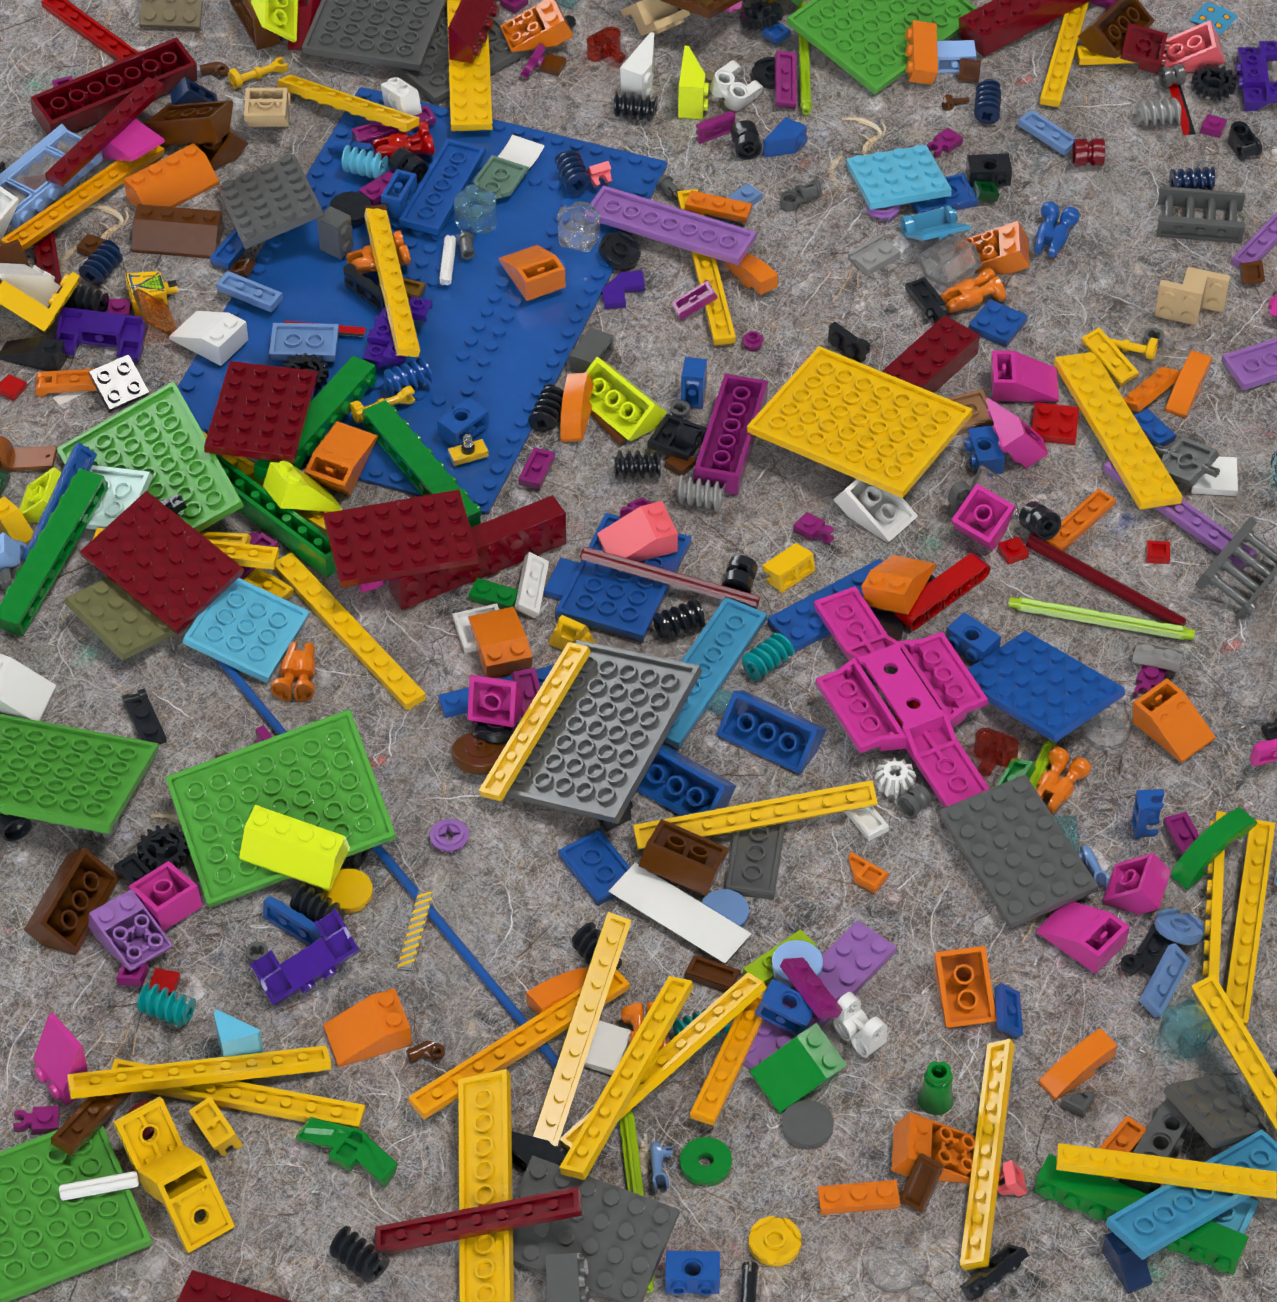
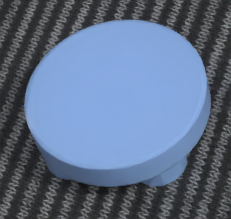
M793 940L783 943L775 950L772 957V970L775 980L795 987L780 968V964L783 959L803 957L815 974L820 977L823 969V958L820 951L806 941Z

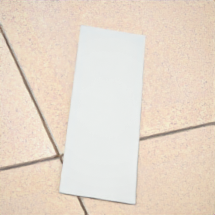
M636 862L608 891L723 963H726L752 934L657 875L639 867V864Z

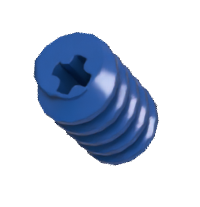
M422 357L417 358L416 362L414 360L409 361L408 365L406 363L401 364L400 368L398 366L393 367L392 371L390 369L384 371V383L390 397L394 396L393 390L399 393L402 390L401 387L405 388L412 384L417 389L418 381L423 386L426 385V378L431 383L434 381L432 371Z

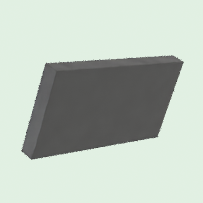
M786 823L734 832L725 889L738 892L742 896L774 900Z

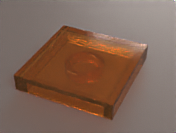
M138 288L132 293L145 323L168 336L177 330L167 304Z

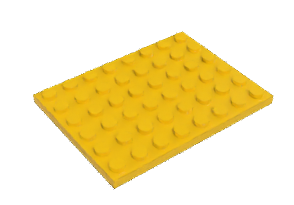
M818 346L747 425V432L903 498L972 417L973 409Z

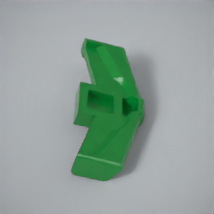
M310 1117L296 1135V1141L298 1142L303 1141L332 1149L328 1154L329 1160L349 1171H352L358 1163L384 1188L396 1173L398 1163L369 1138L366 1132L356 1127L352 1128Z

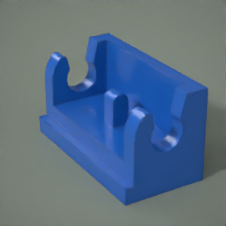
M1164 789L1136 791L1131 818L1135 840L1140 839V837H1154L1158 835V829L1149 830L1146 826L1159 824L1160 811L1164 806V803H1162L1165 795Z

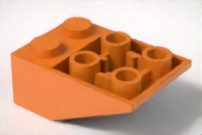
M543 0L541 3L500 25L512 52L536 49L538 44L544 47L557 46L574 36L562 10L555 0Z
M1019 221L959 241L961 273H981L982 270L991 268L995 274H1011L1030 267L1028 236Z
M539 245L499 258V262L526 301L565 288L564 266L555 254Z
M337 421L313 452L304 471L305 474L326 488L351 496L378 436Z
M1167 678L1133 702L1130 721L1180 763L1186 761L1216 738L1186 694Z
M909 1112L894 1125L891 1171L909 1177L918 1155L923 1153L944 1165L938 1181L970 1184L976 1136Z

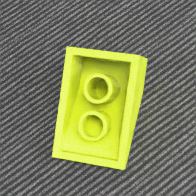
M251 0V4L263 28L293 43L297 41L298 0Z
M685 45L679 81L678 118L703 119L704 111H708L709 99H706L705 95H708L709 83H705L703 69L690 47Z
M280 461L279 463L270 462L263 487L280 508L327 512L343 509L322 484L287 461Z

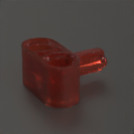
M609 26L587 38L588 60L600 62L610 57L616 63L622 64L626 59V55L620 51L621 31L619 28Z
M990 728L979 729L975 734L973 749L976 757L982 759L978 772L983 777L990 776L995 765L1007 767L1012 758L1018 759L1019 741L1013 736Z

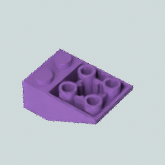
M132 889L89 913L88 927L101 945L130 972L173 947V944Z

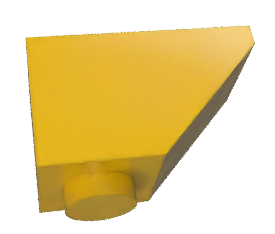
M5 496L0 499V534L5 533L12 539L22 541L28 545L34 533L19 508Z

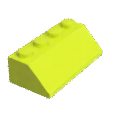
M596 357L585 373L589 374L594 383L589 400L592 410L630 442L654 430L666 415L667 411L599 357Z
M255 805L244 828L239 858L251 864L330 891L350 846L343 835Z

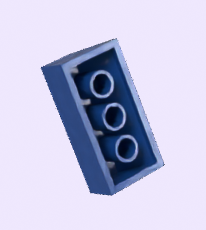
M738 690L732 694L716 735L801 774L817 753L827 729L747 691Z
M662 743L637 791L678 815L683 816L726 808L737 785Z

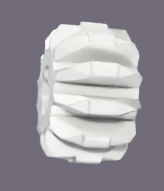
M895 757L891 762L884 759L882 765H878L876 768V775L874 777L878 792H885L886 797L894 795L896 799L899 794L908 793L909 788L916 781V774L913 771L912 764H906L904 759L900 762L896 761Z

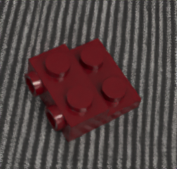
M1128 23L1120 59L1139 63L1138 69L1158 74L1159 69L1164 67L1166 57H1163V55L1167 54L1170 42H1166L1168 33Z

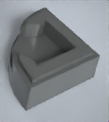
M1087 1091L1073 1095L1069 1094L1061 1101L1060 1107L1084 1118L1095 1100L1096 1094Z

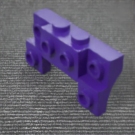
M1259 41L1258 47H1238L1235 73L1239 75L1237 87L1241 89L1244 111H1257L1268 104L1277 102V81L1269 82L1267 62L1277 61V41Z
M411 297L409 301L413 320L426 322L428 311L433 307L432 301L417 297ZM383 307L380 315H377L375 318L373 330L368 332L367 342L369 345L362 358L374 364L376 370L388 365L401 366L407 356H398L396 354L386 307Z
M62 307L55 339L64 341L66 355L75 356L80 343L118 348L117 359L129 354L133 363L139 364L144 350L143 341L149 328L148 318Z
M336 909L319 921L314 922L323 938L318 939L280 964L274 952L270 950L255 962L249 963L272 1005H278L295 993L303 992L305 994L316 987L315 983L322 978L327 980L338 973L337 968L341 967L343 962L361 952L349 932L350 930Z

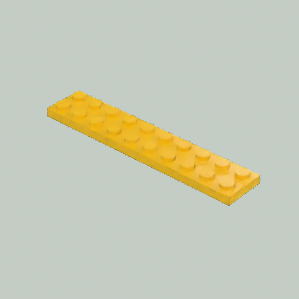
M447 0L448 27L461 0ZM489 31L486 43H482L480 56H476L473 64L449 59L451 131L493 130Z
M1092 352L1055 357L1054 366L1057 368L1058 373L1139 510L1180 504L1183 498L1182 494L1102 362Z
M504 1069L458 1079L459 1210L512 1200L511 1073ZM513 1229L459 1240L460 1302H514Z

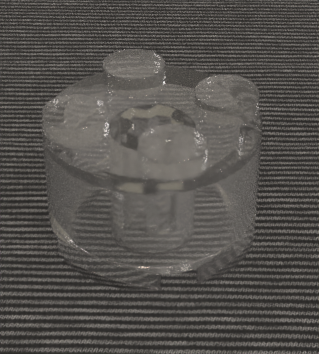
M573 202L572 206L566 207L565 205L559 210L557 214L559 244L562 247L588 252L599 241L600 214L592 204Z
M1117 700L1082 725L1083 737L1089 743L1091 749L1095 751L1115 750L1127 745L1133 720V711L1130 705L1125 701L1123 703Z

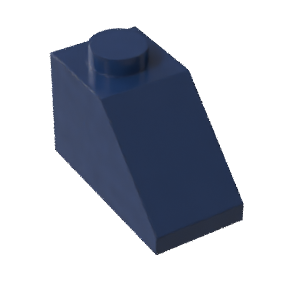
M184 77L169 92L172 105L218 101L217 94L187 77Z
M1113 1232L1104 1236L1102 1253L1127 1293L1131 1294L1152 1285L1146 1259L1142 1260Z

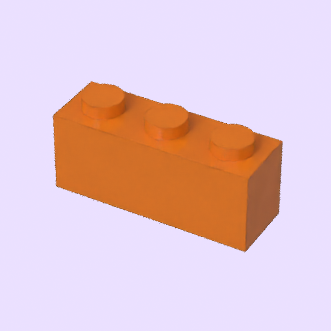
M913 20L910 28H907L905 31V40L908 41L905 50V56L908 57L906 73H908L909 82L932 85L938 74L937 24Z

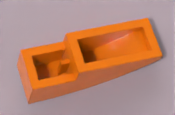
M747 253L739 266L724 261V264L747 288L753 287L759 295L778 287V274L764 261Z
M1191 350L1174 385L1165 412L1183 418L1187 417L1210 370L1211 356Z
M588 373L567 375L561 408L560 430L562 442L583 441L592 410L589 400L594 386Z
M588 967L562 973L526 992L527 1004L539 1015L583 986Z
M1099 1028L1054 1064L1039 1080V1084L1056 1101L1094 1076L1097 1068L1116 1056L1117 1044Z

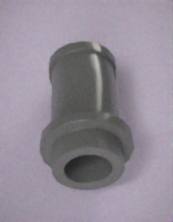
M662 175L657 181L658 188L663 190L670 200H676L677 197L674 193L677 194V191L681 190L673 183L671 176Z
M469 232L460 233L457 242L461 248V257L467 260L472 259L475 256L473 248L474 237Z

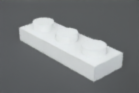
M528 552L524 558L514 609L532 618H536L540 612L549 561L531 552Z

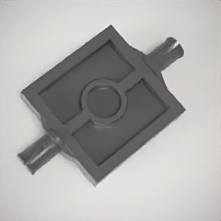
M1182 436L1170 448L1158 444L1154 449L1157 454L1163 456L1161 461L1171 478L1190 487H1193L1204 474H1209L1216 478L1220 473L1219 468L1211 466L1219 457L1218 451Z

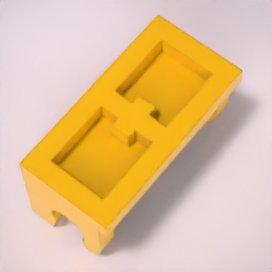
M798 543L793 544L762 565L763 571L771 576L766 578V581L778 589V592L781 594L816 571L813 553Z
M211 1096L189 1110V1113L215 1151L218 1150L221 1156H227L226 1148L233 1145L237 1150L243 1146Z

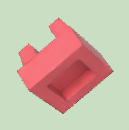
M609 161L590 166L587 169L594 188L600 186L599 178H603L606 184L611 183V166Z
M1013 1160L1002 1163L1003 1169L1000 1170L999 1182L1005 1181V1183L998 1186L997 1191L1002 1196L1015 1194L1017 1197L1027 1194L1023 1170Z

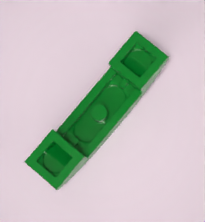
M1240 807L1230 811L1207 828L1190 845L1173 867L1170 876L1188 891L1205 875L1203 869L1236 838L1241 840L1258 824L1257 821Z

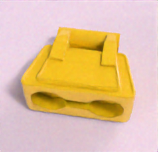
M564 615L560 616L558 624L549 639L551 646L562 651L568 642L575 643L576 640L595 643L586 625Z

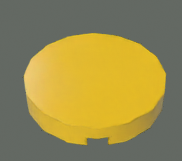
M343 869L339 871L331 890L324 889L323 893L325 898H332V904L335 902L340 903V910H344L345 914H353L362 911L369 901L371 902L373 898V884L370 878L362 871Z
M767 1216L759 1219L750 1230L748 1238L749 1250L752 1256L761 1264L770 1267H781L791 1263L798 1257L801 1250V1233L797 1225L790 1219Z

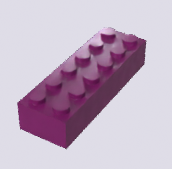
M724 374L694 468V484L698 478H701L702 485H705L706 481L710 480L711 487L718 481L720 489L726 483L725 493L739 494L756 438L755 435L747 432V425L766 405L768 381Z

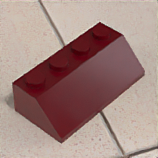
M497 0L460 1L448 27L450 60L473 64L476 56H480L482 43H486L488 30H492L493 20L499 14Z

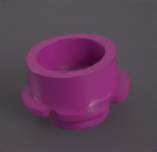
M751 331L743 336L742 341L747 350L757 351L761 348L764 337L756 331Z

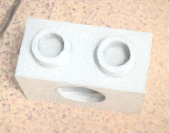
M399 77L390 78L387 82L381 84L384 106L413 116L422 113L417 89Z

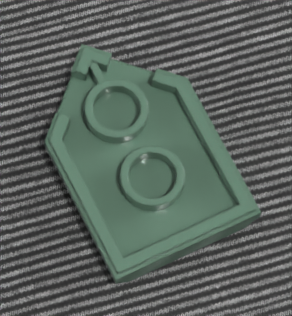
M491 155L473 180L481 201L486 202L511 196L529 171V167Z

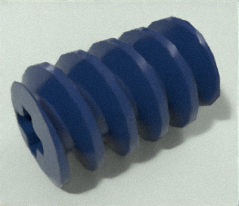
M985 79L976 86L974 115L983 124H994L1000 119L1001 89L997 81Z
M576 150L561 152L555 157V163L566 191L571 195L581 194L589 185L590 177L580 153Z
M1199 167L1195 168L1194 171L1191 168H1187L1185 171L1178 169L1177 173L1174 169H1171L1169 174L1170 187L1199 188L1202 190L1208 188V190H1213L1215 186L1214 167H1211L1210 170L1208 167H1203L1202 171Z
M104 240L97 250L88 257V260L79 267V275L87 282L101 285L108 278L109 274L118 267V264L123 261L119 247L111 240Z

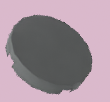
M811 1100L798 1101L789 1106L783 1114L782 1129L784 1137L790 1144L798 1148L821 1147L829 1141L833 1134L834 1119L825 1105Z

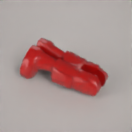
M427 121L420 122L418 132L412 136H407L406 132H399L372 142L375 155L381 153L382 159L387 156L388 160H390L392 154L401 147L407 148L414 154H435L433 139L429 133Z

